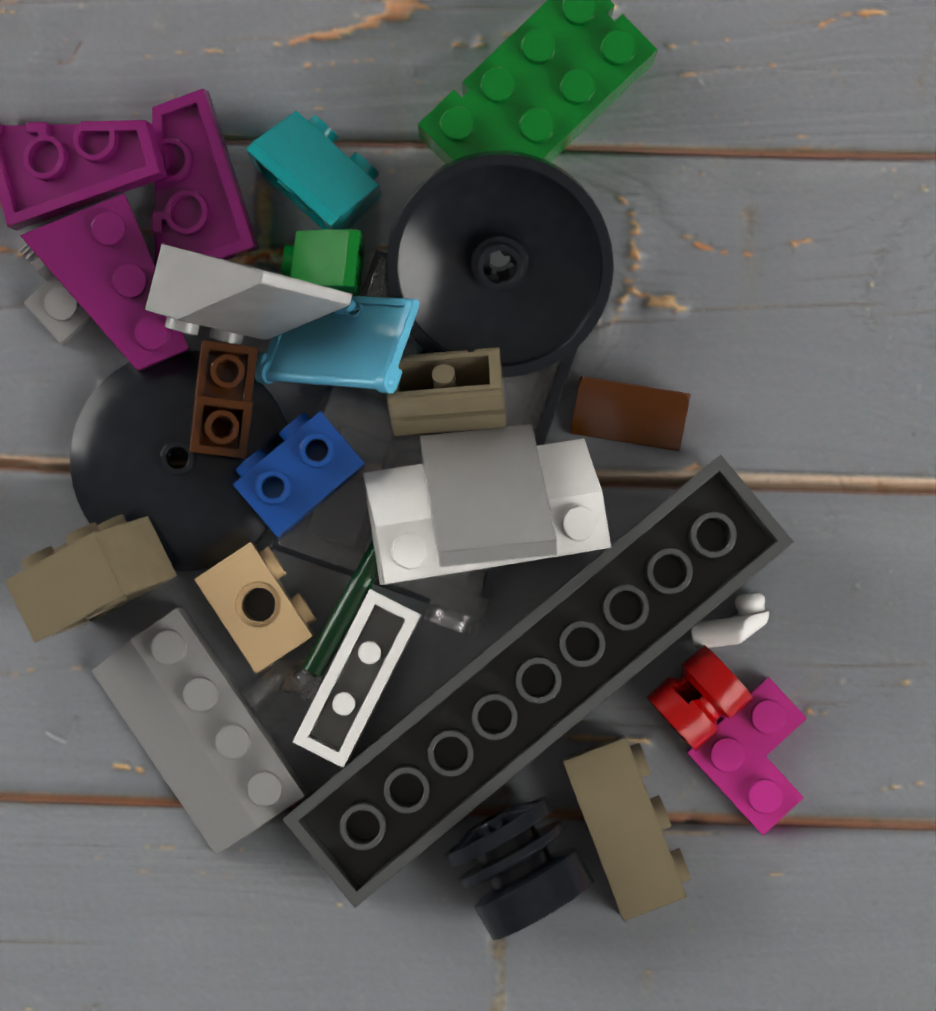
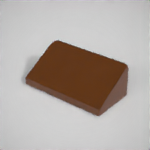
M580 376L570 434L680 451L691 394Z

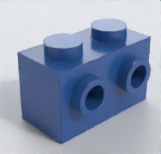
M321 411L311 419L305 412L299 415L279 433L284 439L282 444L268 455L262 449H259L236 469L241 478L233 486L278 539L282 538L365 468L363 460Z

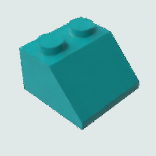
M296 110L254 140L246 149L255 169L322 230L350 229L381 195L380 186L374 181L380 174L357 152H354L349 158L333 143L339 138L338 135L318 116L313 115L308 121Z

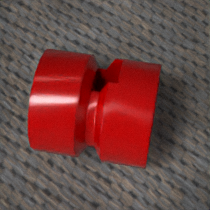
M706 645L700 647L681 665L682 676L679 679L666 678L646 697L658 713L694 751H697L718 731L717 720L720 717L732 719L754 699L741 681Z

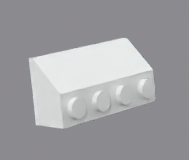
M585 439L537 446L557 538V555L440 567L423 464L362 473L380 585L611 548L603 493Z

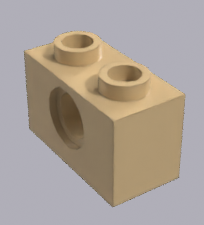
M250 542L194 580L257 674L315 637L316 635L310 625L318 620L303 596L298 593L291 598L279 579L286 575L287 572L272 549L267 546L260 551L255 543ZM259 588L268 590L275 599V610L264 621L254 620L246 610L248 595Z

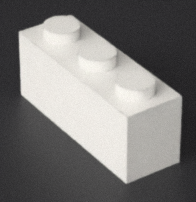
M369 589L293 743L344 768L422 614Z

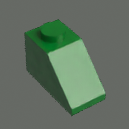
M361 230L296 231L295 245L285 244L281 275L352 294V296H360L365 255V243Z

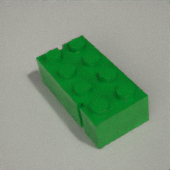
M547 0L462 81L463 97L453 90L418 123L419 137L445 164L470 154L499 150L531 154L551 162L653 65L658 49L624 14L615 21L612 19L615 5L610 0Z

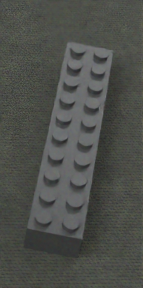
M718 456L611 544V548L605 549L351 760L344 768L339 770L282 819L283 822L353 907L356 908L792 545L794 541L723 456Z

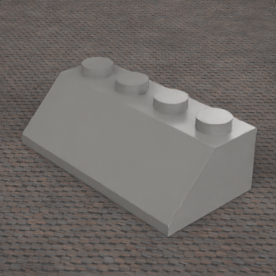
M176 608L129 640L92 670V673L215 855L258 829L309 792L185 608Z

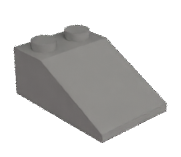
M161 244L145 310L167 316L164 326L166 328L198 335L200 325L211 327L210 338L242 345L244 335L268 340L350 305L352 294L248 265Z

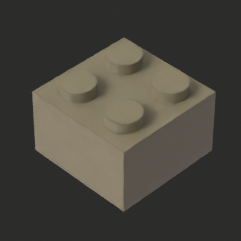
M121 514L99 525L93 522L69 533L64 537L67 543L54 550L50 546L27 556L20 561L24 570L5 580V583L34 642H38L91 623L178 576L149 517L146 516L127 522L124 515Z

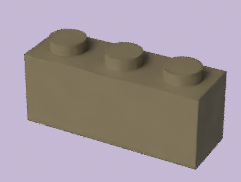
M621 735L561 758L623 921L687 898L682 883L692 879L680 848L669 851L662 830L670 828L671 823L660 796L649 798L642 777L650 775L651 771L640 743L629 746L627 738Z

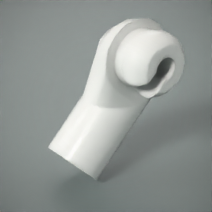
M760 592L740 594L735 599L738 614L728 618L699 621L691 628L695 649H699L703 645L713 648L740 644L766 625L769 618V610H765L764 595Z

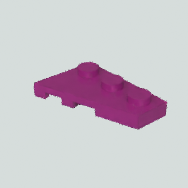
M200 89L153 106L152 125L167 175L166 178L155 181V211L152 212V233H155V266L161 244L224 260L259 249L209 92L205 89Z
M146 120L81 121L80 124L52 125L47 122H26V125L0 124V201L7 227L15 231L167 177L153 125Z
M125 193L20 235L137 371L190 351L183 332L164 327L167 316L145 310L156 266Z

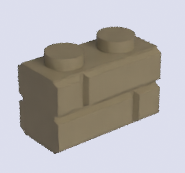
M499 347L475 349L474 352L461 350L402 355L398 368L403 372L395 392L387 393L388 409L394 436L506 427L504 385Z

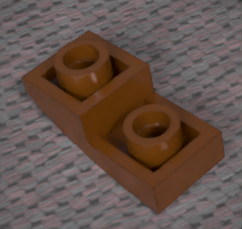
M201 340L189 452L246 459L258 347Z

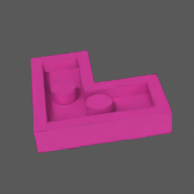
M770 677L763 679L750 691L754 699L732 719L722 717L717 722L718 731L697 751H694L691 747L685 751L761 835L767 833L804 798L766 757L807 719Z

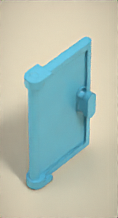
M352 296L349 306L272 337L267 352H260L255 368V380L263 384H271L276 381L377 389L380 393H393L398 387L403 372L398 366L419 309L418 299Z

